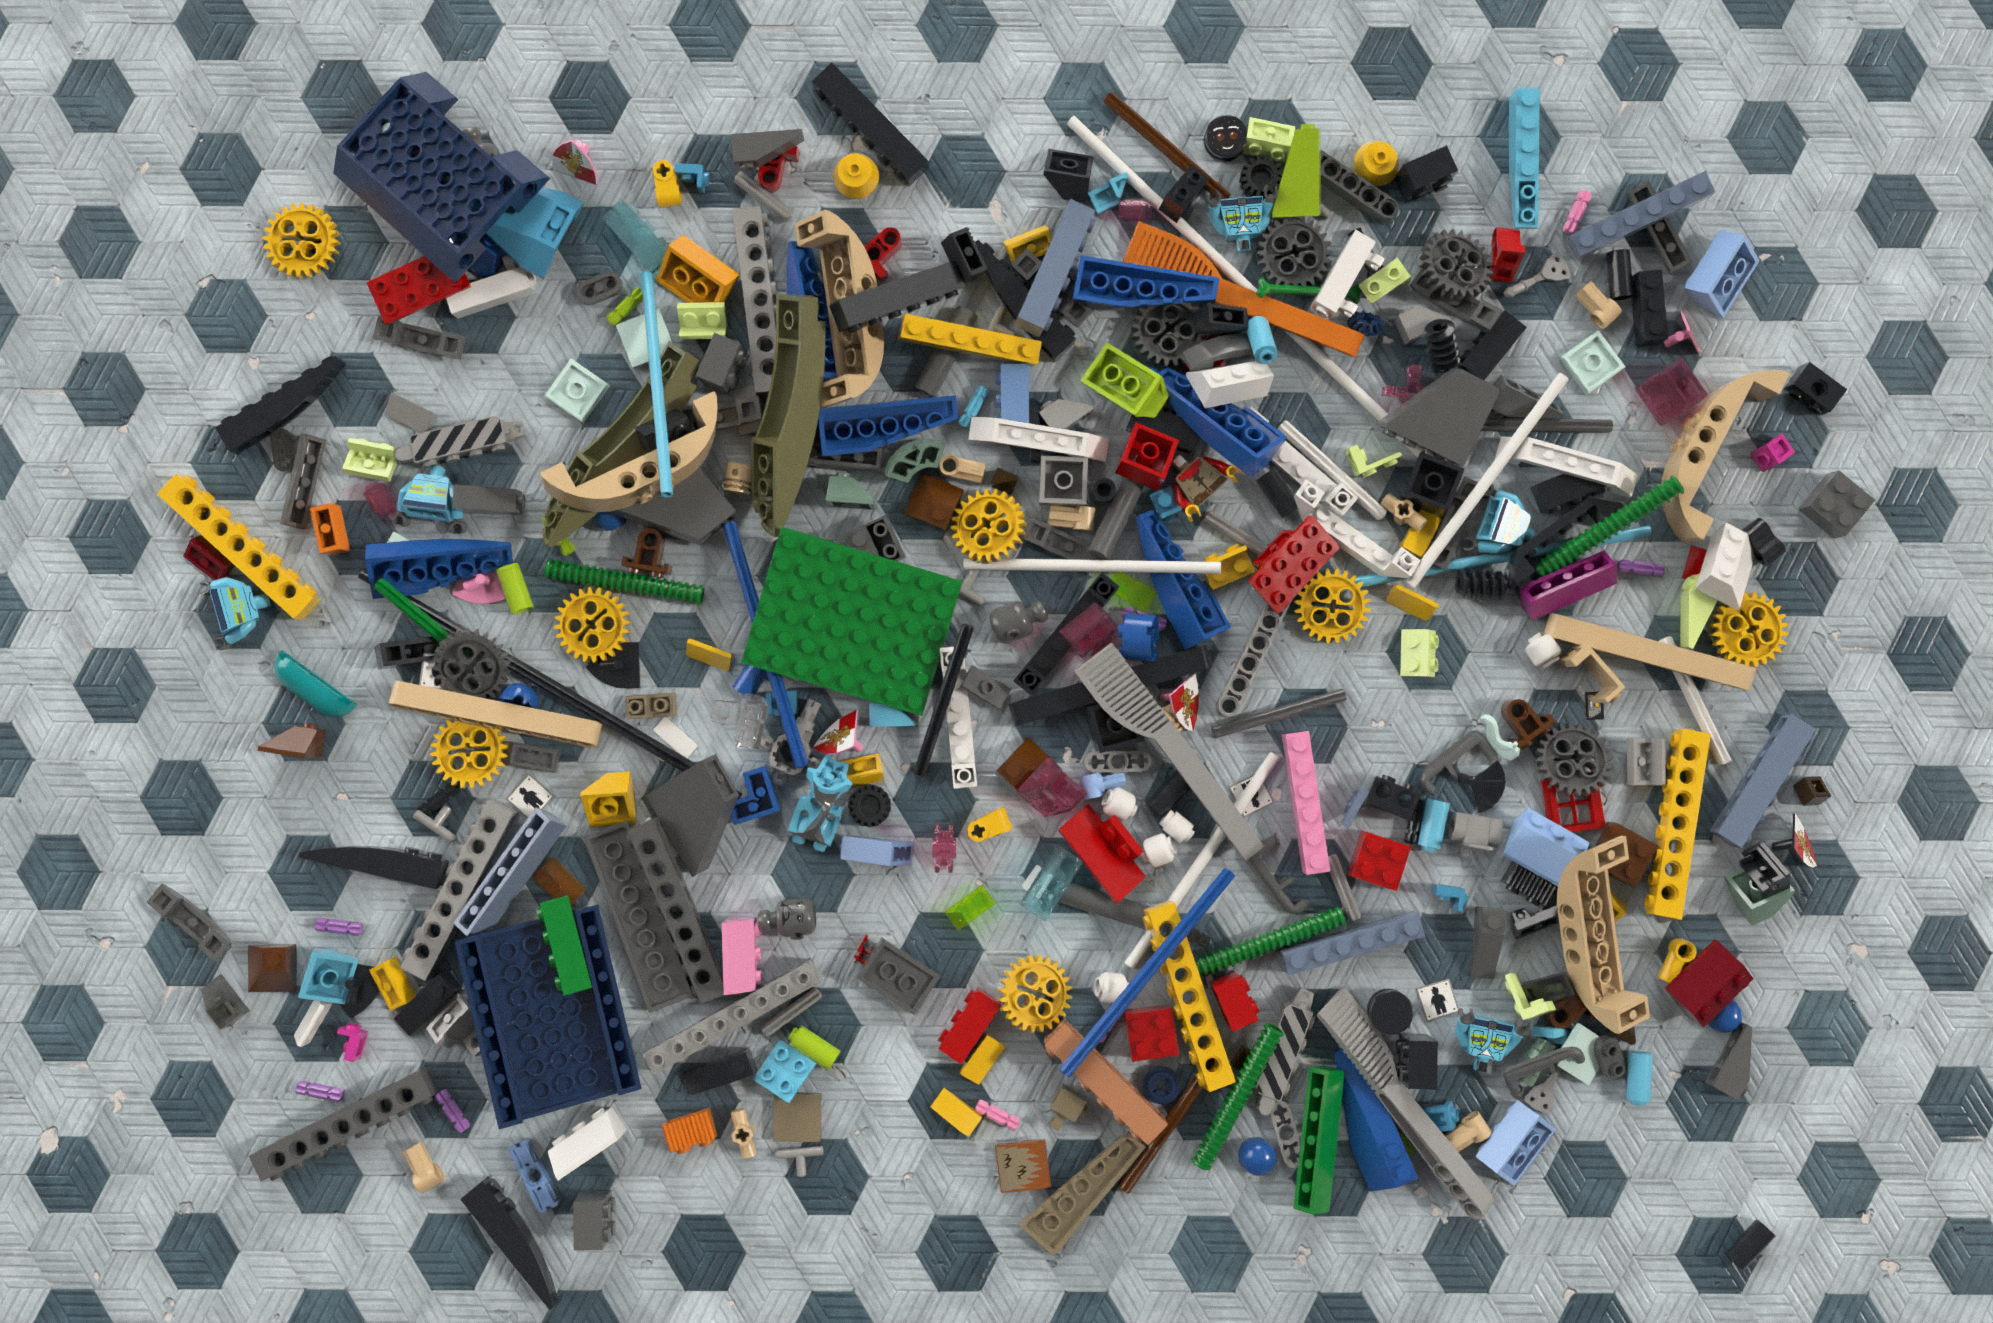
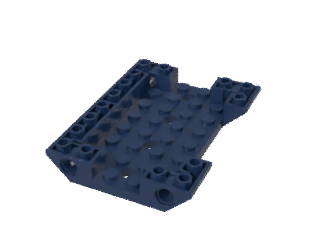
M423 72L400 77L337 145L333 174L456 283L487 249L479 241L482 236L510 206L520 213L550 178L518 150L491 157L444 116L458 99L429 73ZM386 123H390L389 128L385 131H382L383 125ZM420 149L419 155L412 158L413 151ZM446 176H451L450 181L442 185V180ZM482 203L480 210L473 212L474 205Z

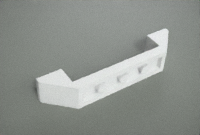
M1253 407L1250 408L1269 423V421L1264 416H1262L1257 410H1255ZM1286 441L1270 460L1299 486L1306 479L1325 492L1319 503L1341 516L1358 499L1342 483L1335 484Z
M972 417L968 438L971 441L990 444L994 442L1088 457V460L1106 462L1109 439L1089 433L988 417Z
M1500 437L1495 459L1511 437ZM1530 437L1525 438L1508 461L1509 464L1516 466L1520 462H1525L1609 486L1608 492L1629 498L1633 495L1638 476L1622 463Z
M1305 479L1294 496L1303 521L1309 515H1313L1339 545V548L1379 576L1410 578L1421 560L1402 547L1394 555L1388 553L1319 504L1325 492Z
M954 647L940 648L943 679ZM965 658L946 711L954 789L977 786L968 691L960 686L966 675Z

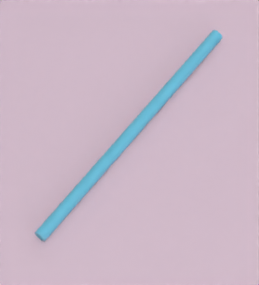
M646 271L641 274L660 490L662 497L669 498L673 496L653 274Z

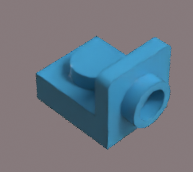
M675 163L674 172L678 179L686 183H693L697 180L699 193L705 194V187H709L710 176L709 173H706L704 166Z
M1171 486L1149 495L1154 510L1161 521L1165 519L1167 523L1179 518L1178 513H1181L1182 509L1181 506L1178 507L1175 503Z
M787 691L793 714H798L797 691ZM767 692V698H763L764 712L768 711V716H779L773 692Z
M1432 883L1431 893L1438 895L1437 899L1452 901V897H1454L1452 910L1456 912L1463 911V907H1466L1468 900L1465 889L1457 886Z
M1447 1101L1445 1105L1422 1108L1441 1132L1453 1130L1459 1122V1112L1453 1106L1452 1101Z

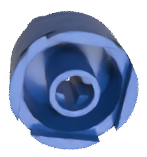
M1124 614L1123 624H1119L1118 637L1122 638L1119 653L1125 660L1155 661L1158 649L1153 648L1156 642H1159V620L1156 618L1157 615Z

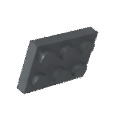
M883 937L856 975L858 980L913 1015L916 1014L941 977L939 973Z

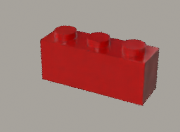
M979 987L975 991L972 989L969 991L964 999V1002L967 1004L962 1011L957 1009L950 1020L953 1022L949 1030L944 1029L937 1039L940 1042L938 1049L961 1065L1001 1007L1000 1001Z

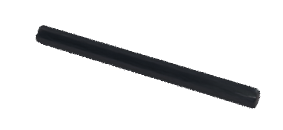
M961 625L913 771L916 775L924 777L927 772L974 627L971 625Z

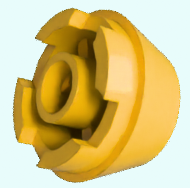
M1371 141L1362 145L1356 152L1353 161L1354 171L1375 187L1383 186L1396 177L1399 170V157L1390 144L1382 141Z
M861 153L848 154L842 157L834 168V184L838 191L846 197L853 199L864 198L872 193L878 184V167L867 155Z

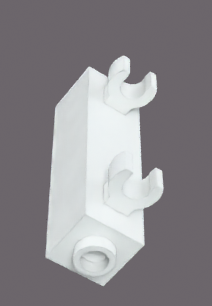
M1357 230L1350 236L1311 305V308L1315 310L1317 315L1331 319L1339 310L1344 316L1351 318L1358 306L1353 302L1346 301L1344 298L1364 263L1369 268L1377 271L1385 260L1382 256L1371 252L1376 241Z
M508 255L504 256L502 259L507 271L470 283V288L446 298L450 312L459 319L537 293L534 286L537 285L536 277L534 274L518 267Z

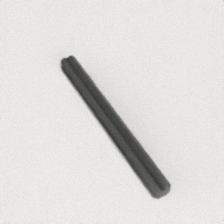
M1487 418L1481 431L1516 432L1525 418ZM1539 419L1530 432L1609 433L1613 430V421L1606 419Z
M1344 689L1335 690L1212 726L1211 731L1214 738L1223 737L1346 701V693Z

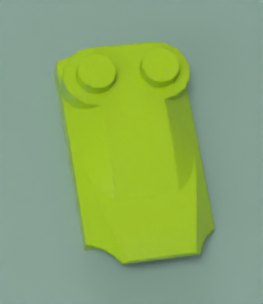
M1107 342L1080 380L1095 393L1102 395L1136 417L1155 418L1170 396L1165 387L1164 378Z

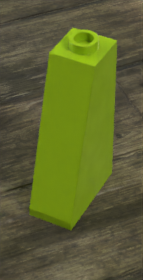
M1301 124V129H1296L1294 132L1278 196L1274 204L1272 218L1321 215V128H1315V124Z

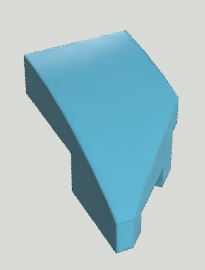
M1127 172L1110 179L1107 184L1088 192L1087 196L1094 210H1096L1097 216L1119 204L1128 177Z
M869 703L870 727L917 726V722L911 719L903 710L879 703Z
M1541 1025L1532 1026V1035L1546 1037L1549 1043L1564 1045L1571 1031Z

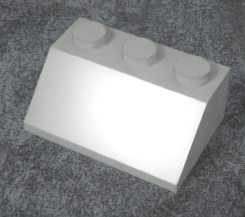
M1247 360L1227 364L1223 367L1186 372L1187 379L1205 408L1267 396L1274 378L1268 365L1260 364L1256 360Z
M1725 523L1711 536L1695 588L1736 610L1741 606L1755 557L1746 532Z
M612 1107L606 1111L604 1108L599 1109L591 1115L593 1120L587 1124L584 1121L580 1122L571 1129L573 1133L568 1137H565L563 1134L552 1142L554 1146L548 1151L557 1180H560L606 1149L627 1131Z

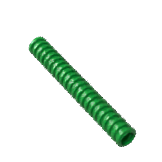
M1670 476V480L1667 481L1665 479L1662 485L1657 484V488H1651V492L1643 493V497L1638 496L1635 502L1633 500L1630 501L1631 504L1624 505V509L1621 510L1619 508L1616 514L1611 513V517H1605L1603 522L1598 521L1597 526L1592 525V529L1584 530V534L1579 533V537H1573L1571 542H1565V546L1560 545V549L1557 551L1555 549L1552 550V554L1547 553V557L1544 559L1541 557L1538 563L1536 561L1533 562L1534 568L1540 577H1544L1560 570V567H1566L1568 562L1570 564L1573 563V559L1578 560V556L1581 554L1584 556L1586 551L1591 552L1592 547H1599L1598 544L1600 542L1602 544L1605 543V539L1608 538L1610 540L1613 534L1616 536L1618 531L1621 530L1623 532L1626 526L1631 527V523H1637V519L1645 518V514L1650 515V511L1653 509L1656 511L1658 510L1657 507H1663L1666 501L1669 503L1671 498L1674 497L1676 499L1678 497L1677 494H1684L1683 486L1676 477Z
M549 558L544 570L547 579L552 577L553 580H558L560 578V581L563 582L565 580L569 583L574 581L575 584L581 582L582 585L588 583L592 587L593 585H596L597 588L603 586L604 589L610 587V590H615L616 588L620 592L622 590L626 593L631 591L632 594L638 592L639 595L646 594L648 597L651 595L654 598L660 596V599L667 597V600L674 599L676 602L679 600L682 603L689 601V604L695 602L696 605L700 606L704 598L705 589L703 585L697 587L696 584L689 585L688 582L682 584L681 581L675 583V580H671L669 582L665 578L663 580L659 577L654 579L653 576L647 578L646 575L640 577L637 573L635 575H632L631 572L625 574L624 571L618 573V570H613L612 572L609 568L606 570L603 567L597 569L596 566L590 568L586 564L585 566H582L580 563L575 565L574 562L568 564V561L561 562L558 559L554 561V559Z
M1336 906L1334 910L1328 909L1327 913L1322 911L1321 915L1314 914L1313 918L1309 916L1307 920L1301 919L1299 923L1295 921L1293 925L1287 924L1286 928L1282 926L1280 930L1273 929L1272 933L1268 931L1266 935L1260 934L1258 938L1254 936L1252 940L1246 939L1245 943L1239 942L1237 946L1232 944L1231 948L1227 946L1223 951L1219 949L1217 953L1213 951L1209 956L1205 954L1204 958L1197 957L1198 960L1195 963L1199 975L1207 977V974L1211 973L1213 975L1215 974L1214 971L1221 972L1222 968L1226 970L1230 965L1235 967L1236 963L1240 965L1244 960L1248 962L1250 958L1254 960L1258 955L1262 957L1263 953L1269 954L1271 950L1276 952L1277 948L1281 950L1285 945L1289 947L1290 943L1295 945L1299 940L1303 942L1304 938L1311 939L1312 935L1317 937L1318 933L1324 934L1326 930L1330 932L1331 928L1338 929L1340 925L1344 927L1346 921L1341 909Z
M1265 1023V1030H1261V1036L1257 1038L1258 1043H1254V1049L1250 1051L1251 1055H1248L1246 1058L1248 1061H1245L1243 1063L1244 1068L1240 1069L1241 1074L1236 1076L1237 1080L1233 1083L1234 1087L1229 1089L1231 1093H1227V1099L1223 1100V1106L1219 1108L1220 1112L1216 1113L1217 1118L1213 1119V1125L1209 1126L1210 1131L1206 1132V1137L1202 1139L1203 1143L1199 1145L1200 1150H1196V1156H1193L1192 1161L1200 1169H1211L1212 1166L1210 1164H1214V1158H1217L1218 1152L1222 1149L1221 1145L1225 1144L1224 1139H1227L1228 1133L1232 1131L1231 1126L1235 1125L1234 1120H1238V1114L1242 1112L1241 1107H1245V1101L1249 1099L1248 1095L1252 1094V1088L1256 1086L1255 1082H1258L1260 1079L1258 1076L1263 1074L1262 1069L1266 1068L1265 1063L1270 1061L1269 1056L1273 1055L1272 1050H1276V1043L1279 1044L1280 1042L1279 1037L1284 1035L1283 1031L1277 1026Z

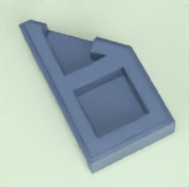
M1361 786L1355 788L1345 807V815L1341 820L1342 826L1349 829L1369 790Z

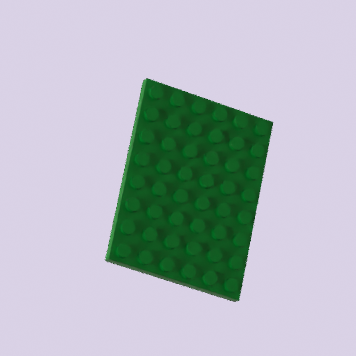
M781 526L741 663L922 716L940 659V648H943L963 581Z

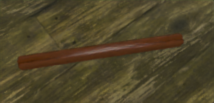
M1110 92L1106 95L1104 103L1183 172L1192 165L1210 178L1204 190L1208 191L1212 197H1216V189L1221 194V199L1230 198L1231 194L1116 94Z
M1214 1058L1206 1061V1069L1213 1067ZM1196 1075L1165 1119L1168 1125L1149 1145L1145 1146L1146 1148L1141 1152L1120 1182L1119 1188L1123 1192L1129 1194L1203 1089V1087L1199 1086Z

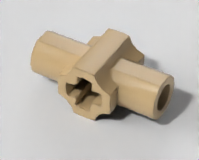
M1388 493L1380 504L1394 515L1396 523L1399 525L1407 524L1417 532L1427 522L1426 518L1413 510V503L1407 499L1400 501ZM1400 510H1408V515H1406L1405 513L1403 514V516L1399 515Z
M745 1108L731 1111L735 1128L731 1134L732 1140L739 1144L742 1159L755 1156L757 1152L753 1136L756 1133L754 1124L749 1123ZM741 1129H743L744 1132H748L746 1138L743 1134L739 1135Z

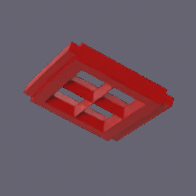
M1540 780L1547 819L1572 833L1606 827L1600 788L1596 793L1590 790V794L1587 796L1588 799L1575 801L1574 793L1572 792L1569 795L1570 802L1558 803L1555 785L1548 788L1550 781ZM1588 804L1591 821L1578 823L1576 805ZM1571 806L1574 824L1561 825L1559 808Z

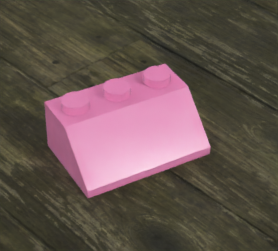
M756 917L728 918L722 922L724 995L756 991L758 984H762V970H758V961H761L762 953L761 947H757V937L761 936V931Z

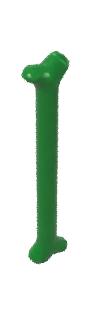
M1262 277L1258 281L1259 289L1256 291V294L1260 298L1267 294L1317 296L1321 287L1269 284ZM1355 284L1350 288L1345 298L1351 299L1354 304L1360 302L1359 294L1361 289L1359 284Z

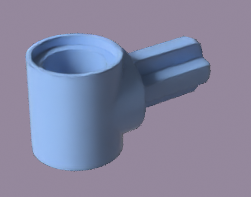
M1098 772L1079 777L1084 800L1104 796L1105 790L1126 785L1123 772L1101 776V773Z

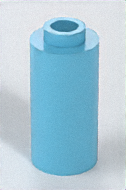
M1255 316L1248 320L1247 335L1256 362L1268 364L1277 358L1278 351L1268 320L1263 316Z
M1426 799L1417 843L1422 845L1421 850L1435 853L1436 848L1441 849L1450 803Z
M1635 1050L1628 1051L1626 1099L1631 1100L1632 1105L1645 1106L1646 1102H1651L1653 1053Z

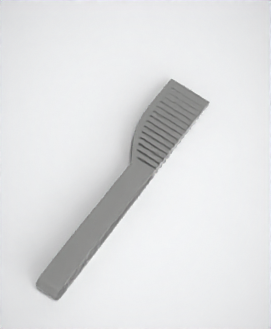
M1112 642L1074 670L1096 702L1109 716L1129 730L1156 741L1245 861L1264 847L1258 836Z
M1341 987L1319 1011L1317 1017L1324 1024L1325 1028L1328 1029V1032L1332 1034L1331 1036L1335 1038V1041L1339 1043L1340 1048H1343V1052L1347 1053V1057L1352 1060V1064L1356 1065L1355 1068L1360 1070L1359 1073L1364 1075V1080H1368L1366 1083L1372 1085L1370 1088L1376 1090L1374 1092L1464 1212L1472 1219H1482L1493 1204V1196L1458 1151L1400 1083L1392 1055L1380 1031L1372 1024L1368 1014L1345 987Z

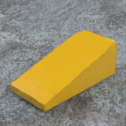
M1420 509L1419 514L1427 519L1426 524L1419 532L1410 527L1399 546V549L1401 547L1418 559L1423 557L1442 520L1438 516Z
M943 1088L930 1106L967 1137L970 1136L982 1119L981 1114L977 1113L975 1109L946 1088Z

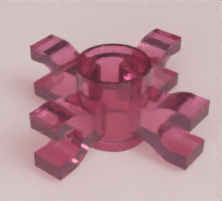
M1412 364L1408 366L1407 384L1402 387L1383 386L1381 396L1398 397L1402 403H1405L1410 399L1407 395L1409 388L1414 389L1416 394L1423 390V385L1419 383L1422 365Z
M941 824L935 825V837L932 839V859H936L935 873H939L940 867L943 865L948 867V873H953L954 859H956V838H953L954 824H949L947 831L941 830Z

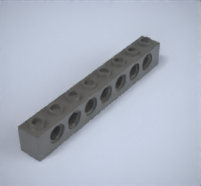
M658 817L631 827L627 835L628 843L631 848L636 850L638 855L636 857L637 864L641 870L644 869L647 876L645 878L649 891H653L656 897L654 900L656 909L659 913L662 912L665 918L663 922L665 930L673 937L674 951L677 956L680 955L684 963L682 964L683 972L686 977H690L693 984L691 986L695 999L699 998L700 1003L703 1004L724 995L723 969ZM644 842H653L655 850L652 852L646 850ZM656 862L661 863L664 866V872H656L653 864ZM668 884L672 886L673 894H666L662 889L663 885ZM672 907H680L683 914L681 916L674 915ZM681 928L690 929L692 936L684 937L681 934ZM690 950H698L701 958H693L690 955ZM699 972H708L710 975V979H701L699 976Z
M424 1067L251 1154L249 1158L260 1181L270 1178L271 1181L285 1175L283 1170L291 1167L292 1171L306 1164L305 1159L312 1156L315 1160L327 1154V1148L334 1146L337 1149L349 1143L347 1138L355 1135L357 1139L369 1133V1127L376 1124L377 1128L391 1122L389 1117L395 1114L401 1117L412 1111L411 1106L418 1103L421 1107L433 1101L432 1096L438 1090L427 1067ZM405 1089L412 1091V1099H408L405 1096ZM384 1099L391 1102V1110L385 1108ZM363 1110L369 1112L370 1120H366L363 1117ZM342 1121L348 1123L349 1131L342 1128ZM321 1131H323V1132H325V1133L327 1134V1136H328V1140H327V1141H324V1140L321 1138V1136H320ZM300 1142L306 1145V1152L300 1149ZM279 1153L284 1155L285 1163L279 1160Z

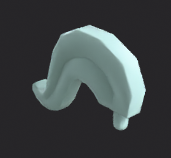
M1487 714L1481 716L1480 719L1487 724V742L1496 754L1510 761L1518 757L1520 749L1517 747L1518 743L1502 740L1499 736L1496 720Z

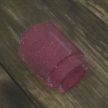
M1141 198L1119 200L1118 219H1124L1125 222H1146V218H1151L1152 204H1147L1148 199Z
M375 481L365 487L366 491L363 495L375 514L382 518L396 511V501L384 483Z

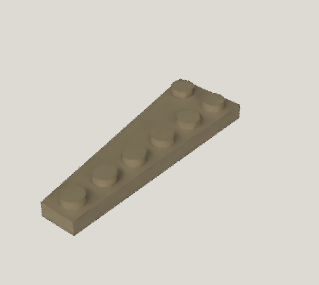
M1126 1130L1021 1220L1019 1227L1055 1256L1146 1148L1142 1142L1139 1143Z

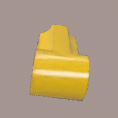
M1675 938L1669 943L1668 955L1657 976L1668 983L1696 957L1697 951L1694 944L1682 938ZM1686 945L1687 950L1685 954L1679 956V947Z

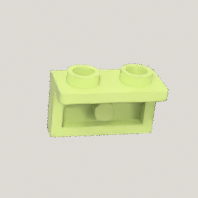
M349 438L347 443L350 450L342 468L344 474L390 482L398 462L395 456V448L386 443L378 444L368 442L365 439Z
M1401 629L1400 676L1435 677V672L1438 670V660L1435 658V653L1439 645L1436 631L1429 629Z

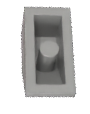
M1411 305L1398 311L1399 315L1394 319L1405 345L1426 336L1427 332H1425L1424 328L1429 322L1436 319L1452 321L1451 317L1422 306L1412 309Z
M1061 399L1055 402L1049 400L1040 407L1042 411L1039 412V417L1047 427L1068 430L1093 412V407L1088 404Z

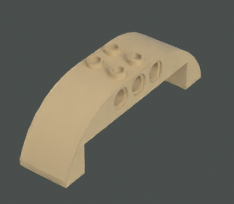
M823 210L794 224L797 246L816 248L820 251L837 378L823 383L820 408H827L853 399L871 386L877 377L882 363L884 333L882 322L870 327L868 323L863 324L861 330L849 333L848 330L839 332L829 305L838 299L877 287V282L871 260L857 235L837 215L829 210Z
M1766 370L1740 377L1710 393L1695 408L1692 415L1683 422L1681 426L1683 431L1680 437H1677L1670 447L1672 452L1665 465L1661 481L1662 485L1665 479L1668 481L1670 476L1673 475L1684 488V494H1677L1678 497L1676 499L1674 497L1671 498V502L1668 503L1666 501L1663 506L1667 521L1681 542L1689 544L1704 540L1714 521V518L1689 505L1746 396L1758 402H1763L1779 395L1790 373L1781 370Z
M714 391L693 401L692 417L699 429L668 443L670 465L673 467L671 468L673 489L674 485L685 480L698 469L712 447L718 407L717 396ZM657 449L575 487L562 462L540 472L543 488L548 494L565 505L584 511L610 512L624 509L638 502L644 504L650 501L653 495L661 492Z
M1626 836L1611 839L1574 857L1565 867L1560 877L1557 891V910L1563 953L1570 980L1580 999L1594 1017L1605 1027L1617 1034L1650 1018L1647 995L1626 991L1623 987L1608 869L1629 860Z

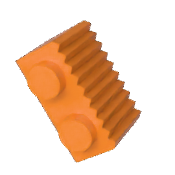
M329 503L311 507L310 511L312 513L310 515L313 516L311 520L314 521L313 525L315 527L313 529L316 530L315 534L317 536L315 538L318 539L316 543L319 544L317 547L320 548L318 552L329 556L349 552L350 547L341 506Z
M710 1107L662 1124L670 1153L677 1151V1154H682L690 1151V1147L697 1144L700 1147L710 1145L718 1135Z

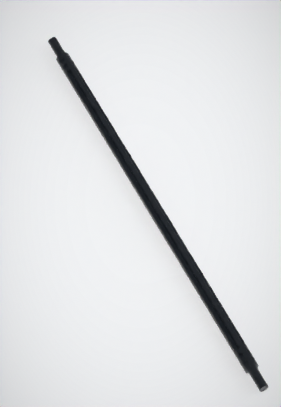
M362 570L358 578L370 585L368 573ZM411 595L405 596L448 633L454 635L457 630L464 633L467 629ZM508 653L504 659L511 661V664L507 667L509 670L682 772L696 764ZM737 791L739 794L738 799H740L743 793Z

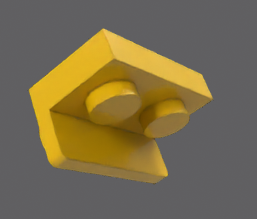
M1239 544L1227 548V553L1218 556L1215 553L1204 558L1205 562H1221V574H1204L1212 591L1255 572L1246 552V545L1240 547Z

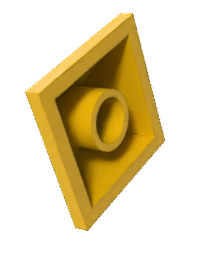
M630 771L606 773L581 792V800L590 827L614 826L629 820L630 824H636L635 790Z

